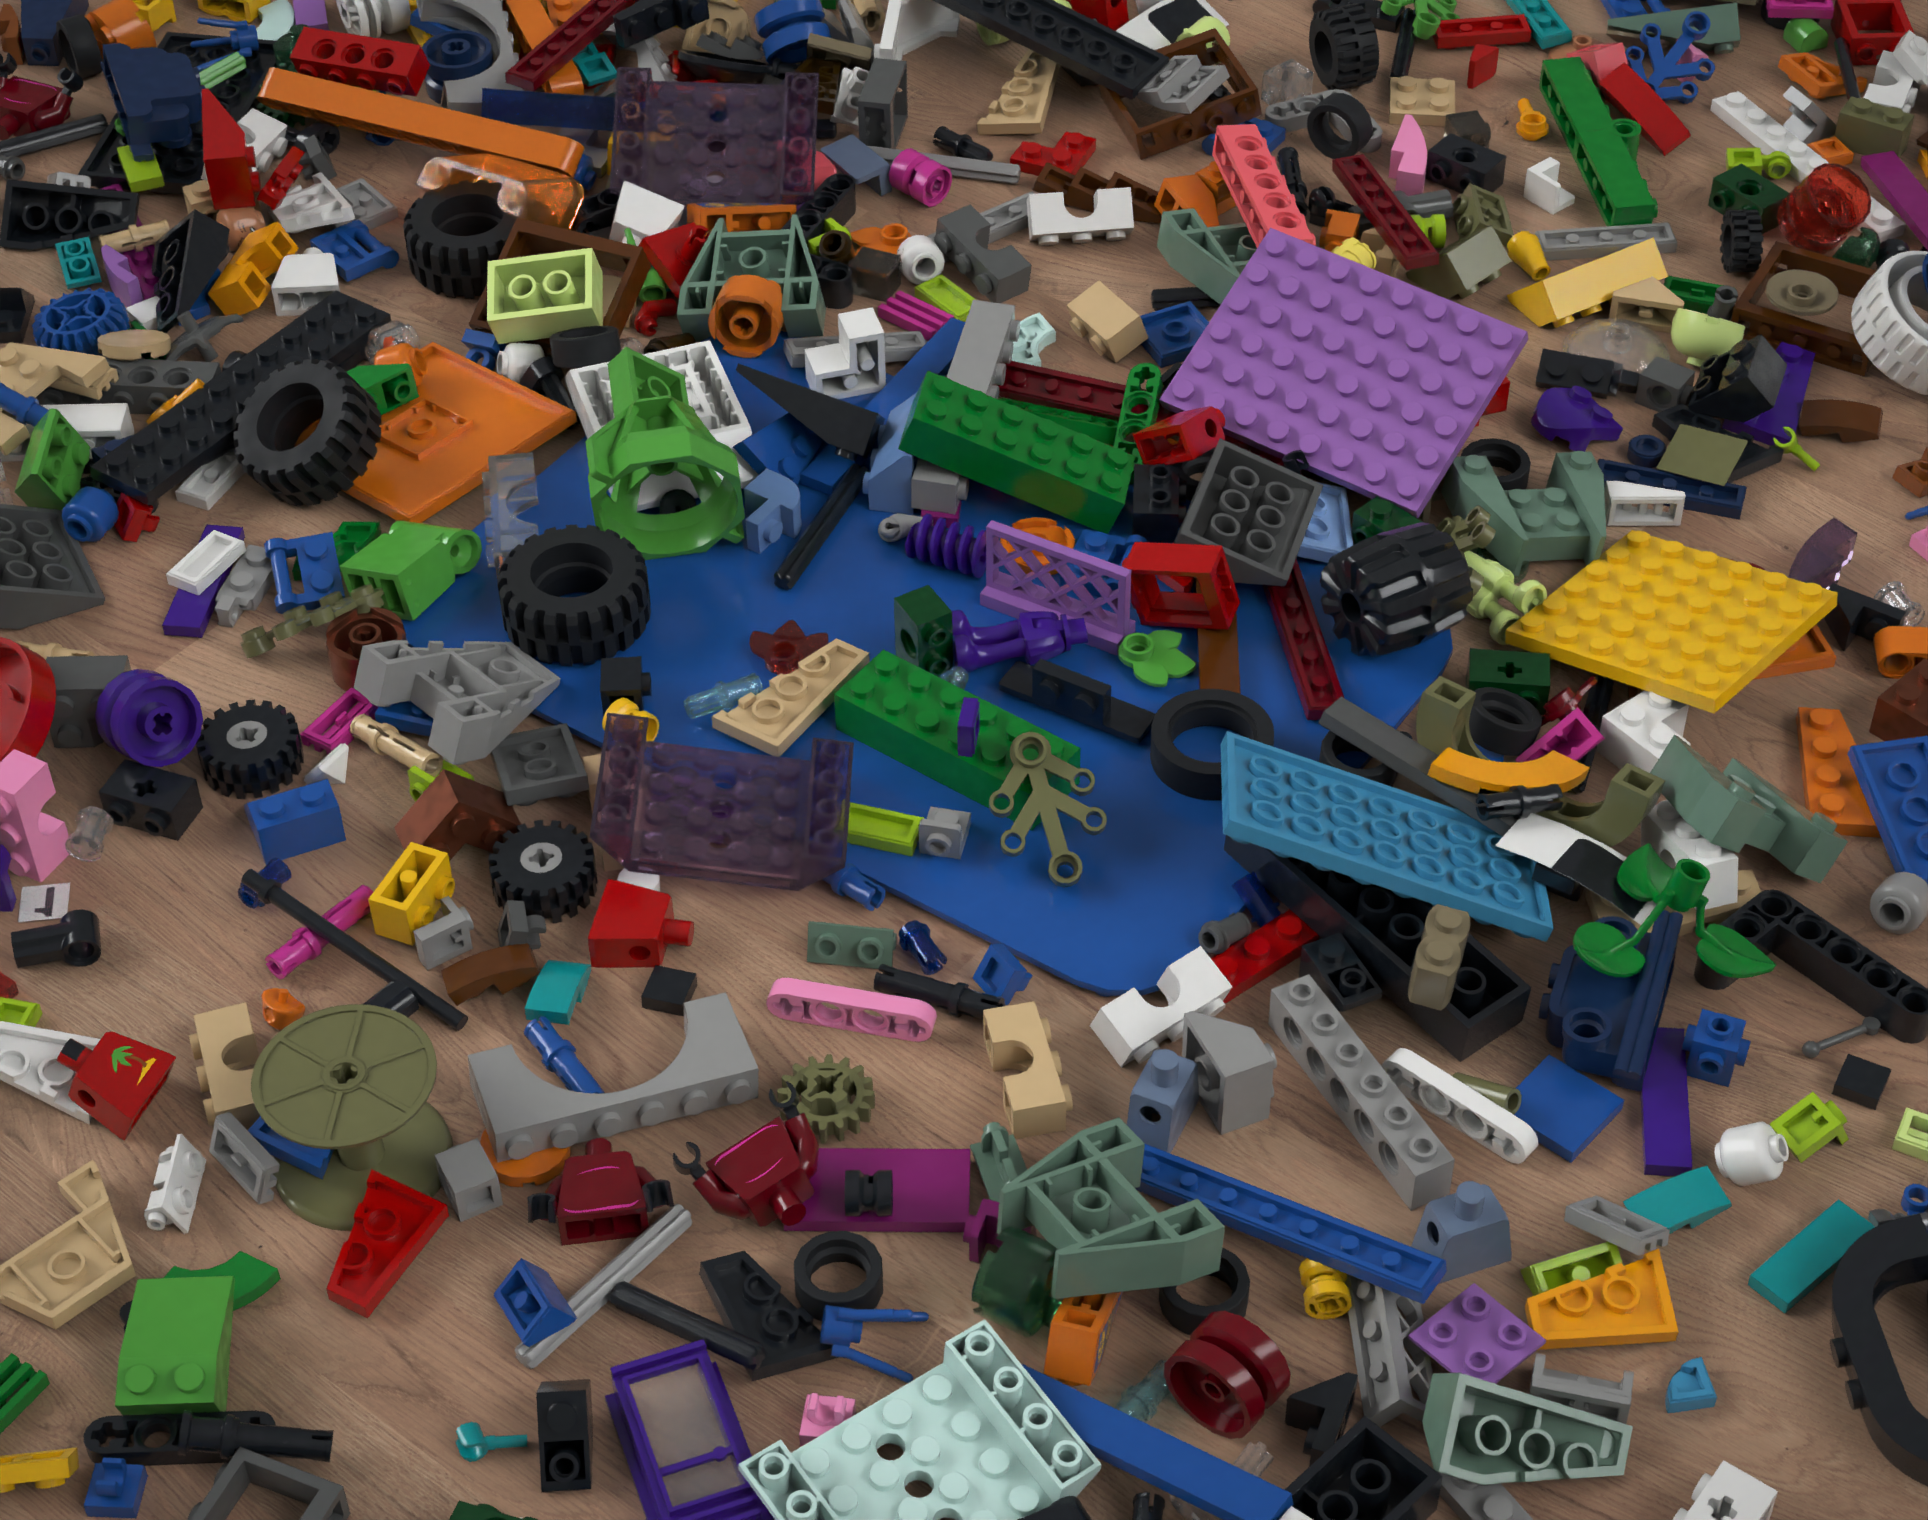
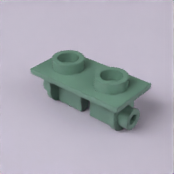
M808 922L807 962L878 969L881 964L892 967L893 950H896L897 934L894 933V929Z
M991 1122L984 1126L981 1142L971 1144L970 1149L989 1199L999 1202L1000 1189L1024 1173L1027 1168L1014 1134L1009 1135L1007 1129L1000 1126L998 1122Z

